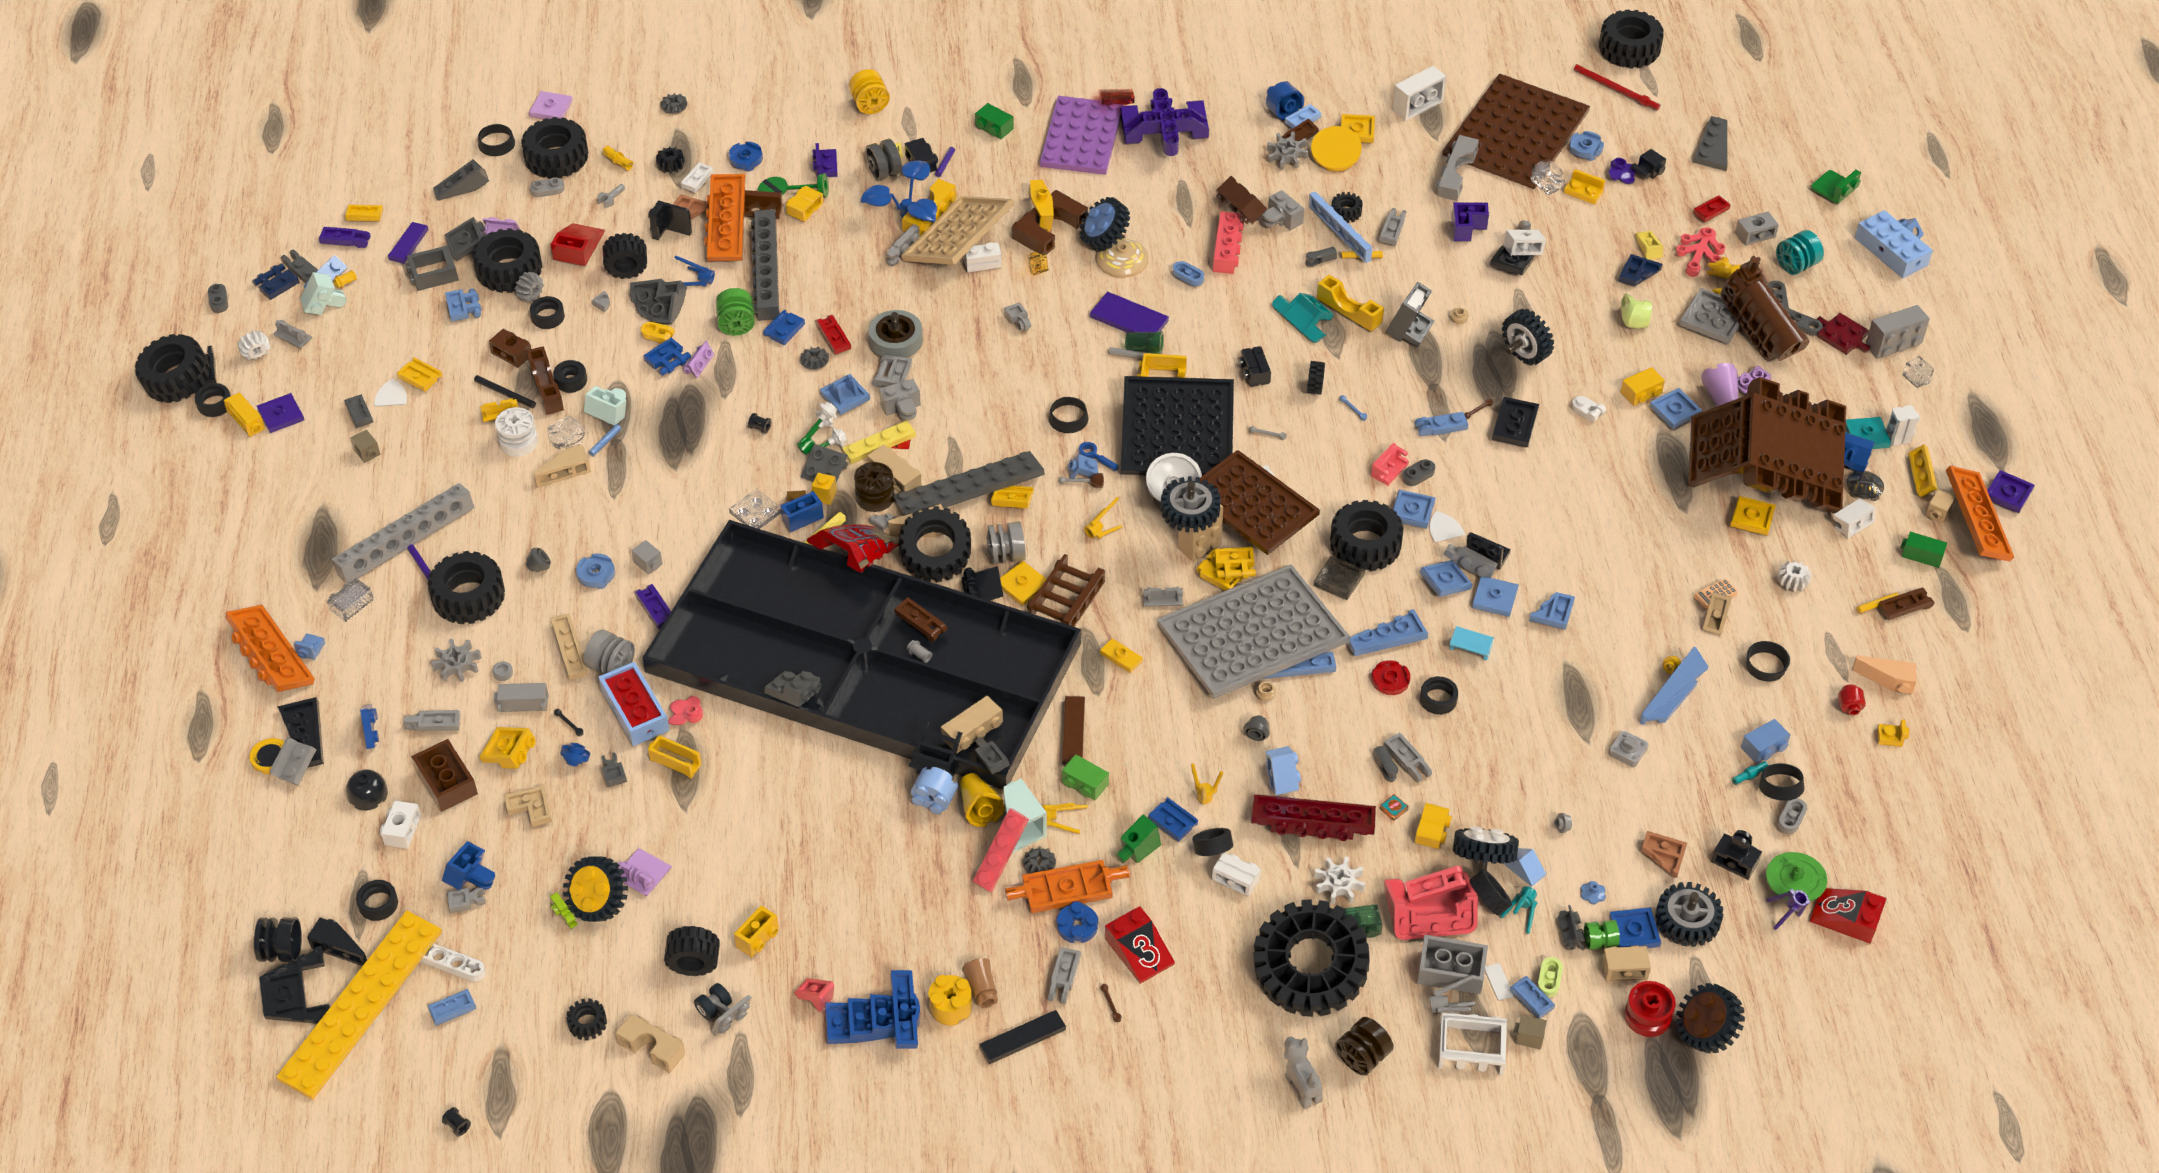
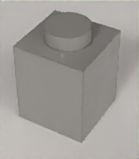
M647 540L631 550L633 562L647 574L663 565L661 552Z

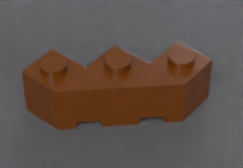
M1232 176L1216 189V197L1222 203L1224 201L1227 204L1229 203L1228 207L1233 213H1241L1242 216L1240 217L1246 224L1250 223L1253 225L1268 210L1255 195L1251 194L1241 183L1238 184Z

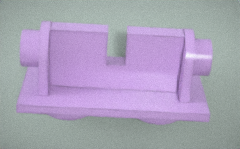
M494 217L482 219L486 225V230L483 232H486L487 235L492 231L497 232L498 229L507 230V228H512L513 230H520L517 222L512 219L499 220Z
M707 341L697 347L692 359L684 365L683 371L686 374L693 373L698 378L714 356V352Z

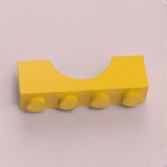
M939 178L929 188L930 200L934 201L937 206L936 220L947 211L951 203H954L957 198L956 185ZM907 213L902 218V231L906 232L915 224L919 227V235L921 236L934 222L925 221Z
M1330 274L1318 283V300L1370 332L1383 323L1384 307L1371 299L1366 303L1355 301L1346 292L1343 282Z

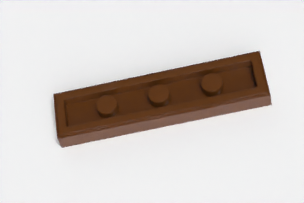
M1065 696L1062 764H1068L1075 754L1083 758L1085 696Z

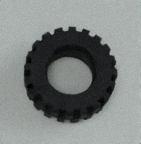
M1630 9L1617 11L1615 14L1613 13L1608 16L1602 24L1599 40L1600 52L1606 60H1610L1614 65L1618 64L1619 67L1633 69L1634 67L1642 68L1644 65L1648 66L1661 53L1664 29L1661 23L1655 20L1654 16L1648 15L1644 11H1630Z
M552 117V119L545 118L543 121H537L533 126L530 125L521 139L524 161L527 168L543 178L551 179L553 177L563 178V176H571L573 172H578L588 160L589 152L585 131L578 123L571 119Z
M507 228V230L498 229L497 232L492 231L488 233V236L484 235L473 249L472 258L477 279L483 286L488 287L492 291L513 293L512 291H515L517 286L516 282L519 281V276H523L524 272H534L538 276L542 272L539 245L534 237L527 232L523 233L522 230ZM510 258L515 259V260H513V261H511V262H505V263H501V262H500V261L505 260V259H510Z
M170 334L168 337L162 336L159 340L152 341L151 345L146 346L143 349V353L139 354L135 364V375L146 393L152 399L166 403H172V401L179 402L183 398L191 397L190 395L193 393L196 394L199 388L205 385V379L208 380L210 374L209 360L199 343L192 337L178 334V336ZM176 365H179V366H177L175 369L166 372V371L169 370L170 368H172V367H174V366H176Z
M1353 501L1351 505L1346 504L1342 509H1339L1332 519L1330 534L1331 550L1334 552V556L1340 559L1342 564H1347L1349 568L1354 570L1357 568L1360 571L1370 570L1371 572L1376 571L1378 568L1380 570L1386 568L1387 564L1391 565L1400 555L1404 531L1402 520L1393 509H1389V506L1384 503L1382 505L1379 504V501ZM1360 531H1369L1379 535L1380 538L1363 540L1353 534Z
M933 506V509L925 507L922 508V512L919 513L917 510L912 513V518L908 517L905 520V525L901 526L898 540L899 556H901L903 566H906V570L910 574L914 572L916 578L921 579L923 577L925 581L929 582L932 579L938 583L942 582L943 578H946L947 581L952 579L954 573L959 575L962 572V568L966 567L971 555V533L965 520H959L960 515L953 512L952 514L948 508L940 510L939 506ZM938 532L948 536L953 542V547L942 556L932 557L922 553L917 547V542L925 534Z
M463 551L461 554L457 552L452 554L453 556L443 558L441 563L438 562L434 566L435 569H432L429 574L428 590L434 610L443 619L447 618V621L452 623L456 621L458 624H465L466 622L473 624L475 621L485 620L488 615L492 616L495 613V609L498 610L502 605L501 602H503L505 597V587L501 570L497 563L490 559L489 556L481 555V553L475 551L473 553ZM465 583L481 584L469 592L458 593L453 591L456 587Z

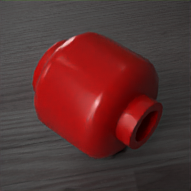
M1849 684L1842 687L1839 691V705L1844 713L1857 715L1865 708L1864 692L1860 687Z

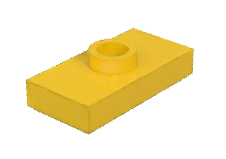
M348 204L345 219L346 221H380L383 206Z
M1113 638L1100 649L1102 656L1129 673L1143 662L1142 656Z

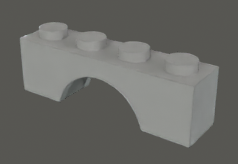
M1459 135L1457 141L1453 142L1452 154H1448L1447 166L1443 167L1441 172L1442 178L1438 179L1436 184L1438 197L1458 201L1463 189V177L1456 170L1464 164L1474 162L1478 152V139Z

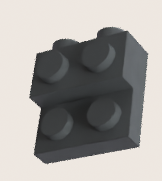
M474 217L445 234L451 253L456 261L471 252L473 253L477 242L484 235L488 236L486 232H483L486 230L484 224L481 221L478 222Z
M784 671L765 686L764 693L800 707L803 703L809 701L815 693L819 692L821 688L820 677L802 671L799 675Z

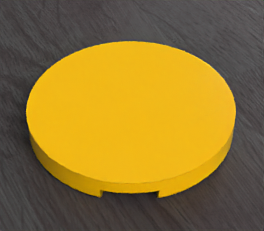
M1331 126L1324 128L1312 140L1311 154L1314 161L1329 171L1338 172L1350 169L1361 157V141L1355 132L1346 127Z

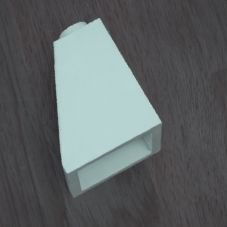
M1022 779L1015 782L1012 781L1004 786L1005 816L1009 809H1015L1029 818L1012 852L1013 854L1047 836V812Z

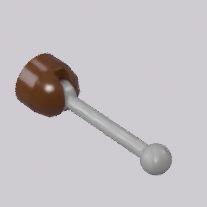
M1093 474L1090 479L1060 477L1059 482L1061 484L1065 482H1090L1093 487L1103 488L1104 474Z

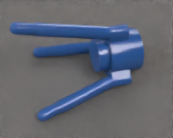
M679 256L674 257L690 265L687 267L689 270L698 273V280L700 282H683L685 286L706 287L707 283H713L715 277L714 270H709V268L702 267Z

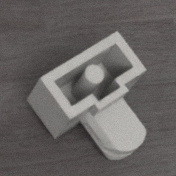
M1281 190L1269 197L1268 210L1263 214L1262 222L1267 227H1272L1276 224L1284 225L1291 231L1303 224L1304 208Z
M914 379L879 389L880 404L887 416L898 413L903 420H912L916 417V407L921 406L920 390Z

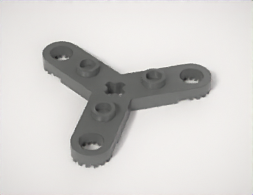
M1780 281L1769 282V288L1778 287L1779 290L1773 289L1774 295L1781 300L1783 308L1789 311L1791 319L1797 322L1799 330L1809 334V336H1817L1823 327L1822 323L1817 319L1790 309L1785 285Z

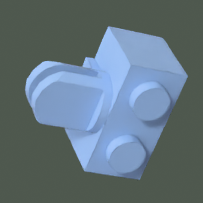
M1289 746L1265 751L1270 789L1276 795L1299 790L1298 783L1301 782V777L1296 769V764H1298L1296 752H1293Z

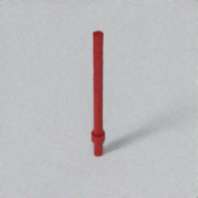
M1578 64L1574 66L1575 71L1639 101V104L1645 107L1649 106L1657 111L1661 107V104L1650 100V97L1646 95L1642 96Z

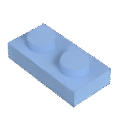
M1309 104L1286 117L1285 123L1293 129L1308 118L1312 122L1321 118V112Z

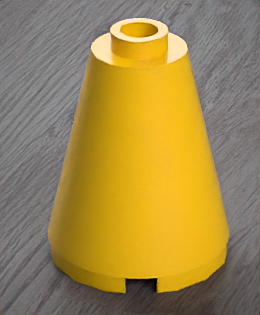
M970 773L961 779L960 787L965 816L968 822L975 827L988 826L986 823L998 821L1005 809L1001 796L977 774Z

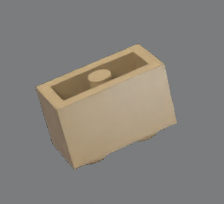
M1635 945L1619 948L1613 946L1604 948L1602 964L1606 981L1648 979L1651 965L1647 946L1639 947Z

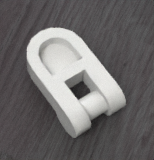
M1577 396L1572 403L1573 411L1590 422H1595L1598 416L1606 412L1603 404H1597L1584 396Z

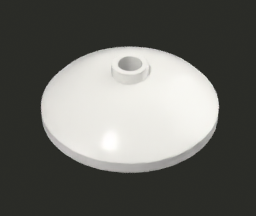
M1168 453L1156 458L1151 463L1146 475V484L1151 495L1161 502L1163 489H1166V485L1171 484L1173 480L1176 479L1179 483V478L1184 477V480L1188 481V476H1192V481H1195L1196 477H1202V473L1197 463L1190 457L1180 453Z

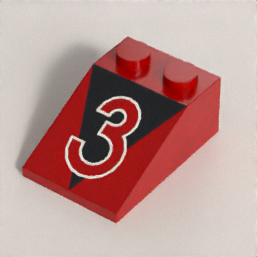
M1826 888L1824 893L1818 897L1809 922L1871 944L1887 898L1863 890Z
M1141 906L1105 925V940L1139 984L1175 965V961L1155 925Z

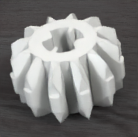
M252 330L251 333H246L237 342L241 355L248 360H256L258 357L262 358V355L268 354L267 350L270 349L269 339L260 330L257 332Z
M1794 560L1791 563L1786 561L1784 565H1781L1777 577L1778 581H1780V586H1786V591L1792 589L1794 592L1797 589L1803 591L1810 583L1811 572L1809 571V566H1803V562L1796 563Z

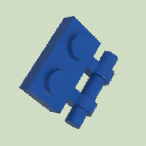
M669 338L643 355L644 361L654 369L660 366L663 367L659 370L661 376L672 373L674 368L684 365L691 358L689 352L681 354L683 346L673 338Z

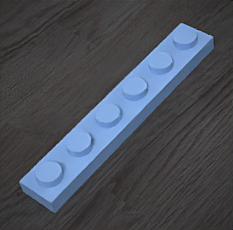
M1316 192L1310 193L1309 207L1365 263L1370 262L1373 252L1372 246L1323 197H1320Z

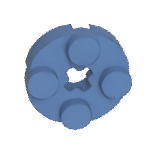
M1583 131V134L1579 135L1575 133L1570 139V153L1585 158L1588 161H1593L1595 157L1602 153L1604 142L1594 132Z
M592 554V557L587 559L584 557L578 562L576 567L579 583L587 587L603 589L615 576L614 564L611 558L604 554Z

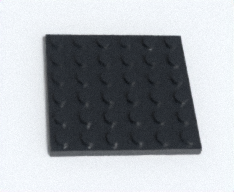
M1124 376L1121 474L1147 475L1149 466L1156 458L1168 453H1180L1193 459L1199 466L1203 476L1233 453L1234 379Z

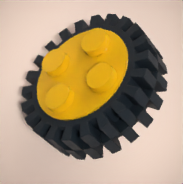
M589 856L581 858V861H576L574 863L576 867L569 868L572 874H566L565 876L569 883H563V888H568V892H563V897H569L565 903L566 905H572L569 908L570 912L575 913L574 916L576 918H581L582 921L588 922L607 921V919L614 918L613 915H618L620 912L618 908H623L625 905L621 900H627L628 896L623 894V891H628V886H623V882H627V877H621L625 873L624 870L617 869L620 865L617 862H613V859L602 856Z

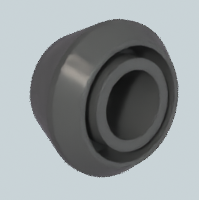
M532 548L526 558V566L532 572H541L550 568V558L541 548Z
M1261 715L1251 717L1243 727L1246 736L1255 741H1263L1270 735L1269 722Z

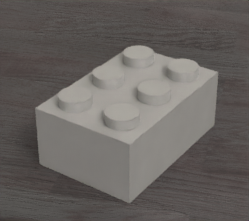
M1915 305L1873 319L1865 344L1870 346L1869 351L1876 359L1919 346L1923 342L1930 318L1919 305Z
M1425 935L1417 984L1445 988L1468 976L1475 975L1474 979L1452 990L1481 994L1488 945Z

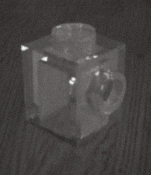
M1918 356L1906 362L1902 376L1916 388H1919L1931 382L1934 368L1922 357Z

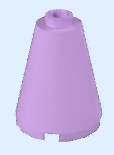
M1717 364V368L1711 369L1710 367L1702 373L1701 381L1716 406L1738 399L1737 369L1733 364Z

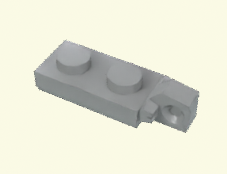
M1449 544L1443 554L1457 565L1480 577L1492 578L1498 565L1496 562L1465 546L1463 548L1458 546L1457 548Z
M459 710L420 711L415 716H404L403 724L405 729L414 731H459L461 714Z

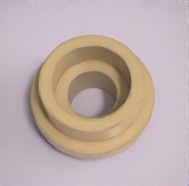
M1455 308L1451 312V318L1457 324L1465 323L1469 317L1468 311L1464 308Z
M1264 681L1258 685L1256 694L1262 700H1270L1275 697L1276 688L1271 682Z

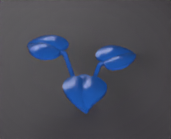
M910 161L902 167V174L907 178H911L909 199H903L899 204L894 194L890 193L889 187L884 185H875L868 188L861 197V203L878 207L886 206L891 202L892 198L897 206V210H900L902 218L909 213L911 216L925 221H936L937 206L934 201L919 199L917 202H912L914 179L922 181L930 174V166L925 161Z

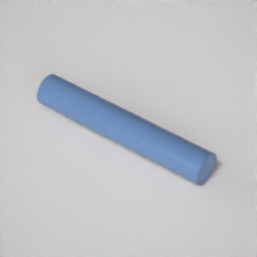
M616 424L588 453L594 457L621 430V427Z

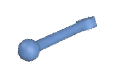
M1345 395L1340 396V401L1345 402L1360 416V420H1367L1366 413H1361L1347 400Z

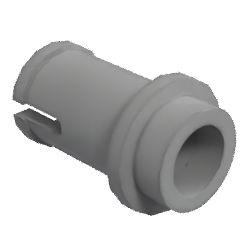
M912 640L907 646L910 655L914 654L925 663L932 657V652L922 647L919 641Z

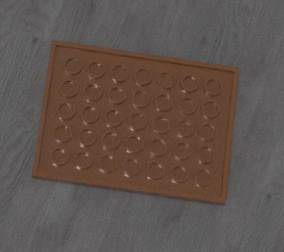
M1499 73L1443 149L1442 155L1448 157L1449 153L1452 154L1453 142L1457 141L1459 135L1478 139L1479 145L1475 160L1467 165L1535 189L1588 114L1590 106Z

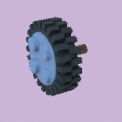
M1114 197L1102 198L1100 203L1098 201L1095 202V207L1091 206L1089 213H1085L1087 217L1082 218L1081 222L1084 224H1081L1079 227L1081 229L1079 231L1080 238L1095 251H1106L1107 248H1112V243L1115 245L1118 243L1117 239L1125 238V235L1122 233H1126L1125 227H1129L1130 223L1127 221H1130V216H1128L1130 211Z

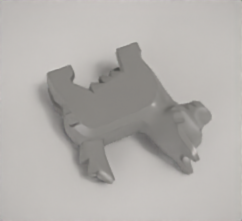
M1291 1036L1287 1037L1284 1042V1058L1288 1059L1285 1077L1289 1083L1293 1082L1298 1089L1301 1097L1299 1102L1303 1109L1311 1107L1312 1098H1314L1315 1104L1322 1102V1084L1306 1057L1309 1050L1307 1039L1303 1038L1301 1040Z

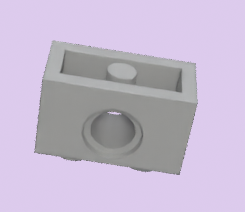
M1768 211L1739 219L1735 233L1744 245L1747 246L1775 238L1779 224Z

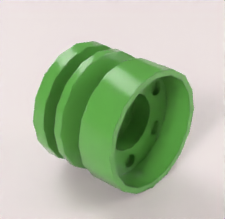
M729 288L718 294L716 298V313L719 329L725 334L732 336L748 333L755 325L753 300L750 293L740 288Z

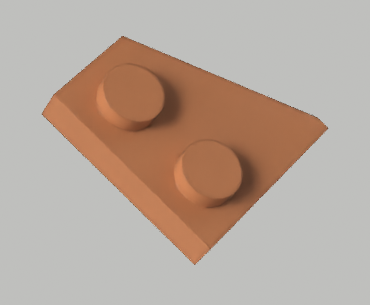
M682 194L679 195L673 204L689 209L691 219L709 209L706 201Z
M1647 831L1641 852L1673 877L1677 878L1687 842Z

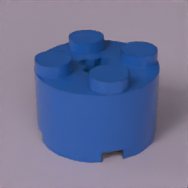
M1288 81L1280 82L1268 88L1266 106L1278 118L1285 121L1286 117L1303 108L1304 96Z

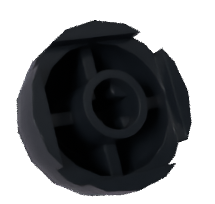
M359 770L347 782V799L358 810L367 811L375 809L382 800L384 802L387 798L388 788L386 781L381 774L373 770Z

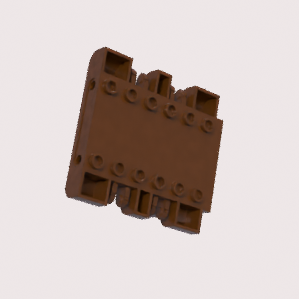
M1762 377L1753 379L1748 385L1746 396L1691 416L1688 486L1694 488L1731 474H1743L1745 486L1764 492L1776 491L1778 488L1783 498L1795 502L1807 498L1814 508L1833 514L1839 512L1843 507L1846 406L1828 399L1812 405L1809 402V393L1796 390L1783 396V393L1780 392V383Z

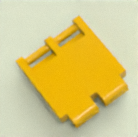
M1215 549L1206 557L1207 559H1204L1198 565L1196 570L1200 573V578L1224 591L1233 588L1238 582L1243 580L1242 577L1231 578V580L1217 578V571L1224 570V568H1216ZM1241 567L1231 568V570H1241Z

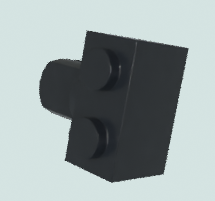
M1737 830L1733 836L1723 834L1714 849L1711 862L1749 880L1760 861L1762 851L1751 845L1752 836L1748 832Z

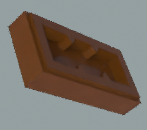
M1308 118L1282 135V138L1287 139L1291 136V132H1295V141H1301L1303 138L1308 140L1319 132V128Z

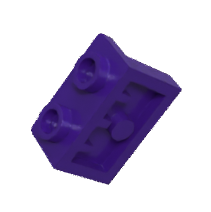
M815 143L816 149H812L813 160H816L813 161V171H817V177L821 173H825L827 177H838L836 149L819 150V143Z

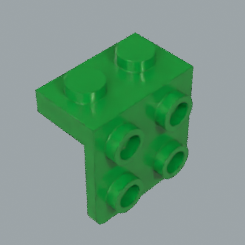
M1855 169L1845 178L1832 170H1828L1811 185V189L1839 204L1858 188L1861 183L1860 176L1862 172Z

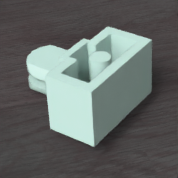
M315 272L312 273L300 298L305 313L322 315L326 305L342 307L347 301L343 290L334 289L330 275Z
M595 386L585 394L584 412L615 426L625 418L626 392L619 388H614L610 391Z

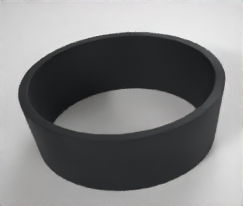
M502 124L488 125L478 134L479 150L488 156L505 155L515 146V139L511 129ZM493 133H505L510 136L506 142L499 145H487L482 142L484 137Z
M1062 397L1051 405L1049 423L1055 430L1062 433H1075L1086 427L1089 420L1085 403L1080 399ZM1066 405L1076 406L1085 412L1079 420L1073 422L1058 420L1053 415L1054 410Z
M1756 642L1747 651V669L1753 677L1761 681L1771 682L1780 679L1790 665L1788 652L1784 647L1775 642ZM1757 653H1770L1782 661L1784 669L1777 673L1762 672L1756 669L1749 659Z
M1777 763L1769 765L1762 772L1759 783L1760 791L1765 796L1775 800L1788 801L1796 799L1805 790L1803 773L1800 769L1790 764ZM1782 774L1792 776L1799 780V782L1793 786L1779 787L1770 784L1765 778Z

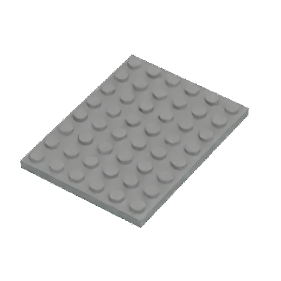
M1292 564L1157 618L1158 626L1213 699L1350 642L1349 634Z

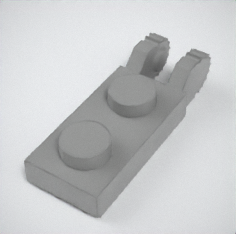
M1392 208L1390 215L1388 214L1379 242L1396 246L1405 223L1406 210H1402L1399 217L1396 216V208Z
M912 225L888 250L887 256L889 258L887 259V265L893 267L898 264L901 255L920 237L917 225Z
M1400 732L1384 741L1383 746L1409 772L1414 781L1417 783L1422 781V775L1416 769L1418 766L1425 776L1429 777L1432 775L1431 768L1424 761V758Z
M1060 947L1050 982L1051 987L1048 1001H1054L1056 989L1061 988L1064 989L1061 995V1003H1067L1069 991L1072 990L1080 962L1081 951Z

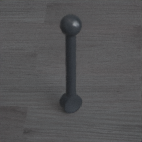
M560 709L554 711V715L559 716L573 728L577 736L584 734L583 729L577 728L562 714Z

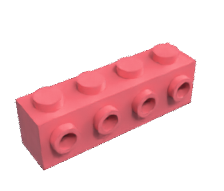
M1220 212L1213 272L1234 274L1235 267H1238L1239 256L1236 255H1240L1241 244L1238 243L1242 242V232L1240 231H1243L1244 221L1240 217L1241 213Z

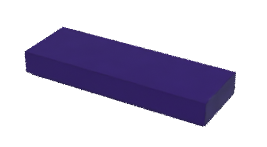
M412 222L388 254V259L405 264L408 260L407 255L413 253L428 232V226Z

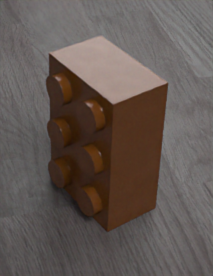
M449 739L411 756L416 773L441 812L478 794L472 775Z

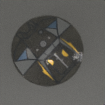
M1857 471L1848 477L1847 488L1849 489V495L1853 498L1859 497L1876 501L1884 491V483L1878 475L1872 472Z

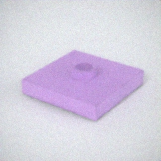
M541 91L529 111L530 117L552 119V117L564 118L573 101L572 96Z

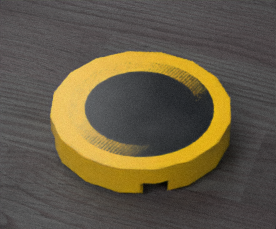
M269 738L258 742L250 752V763L254 770L261 771L263 774H270V769L284 741L277 738Z

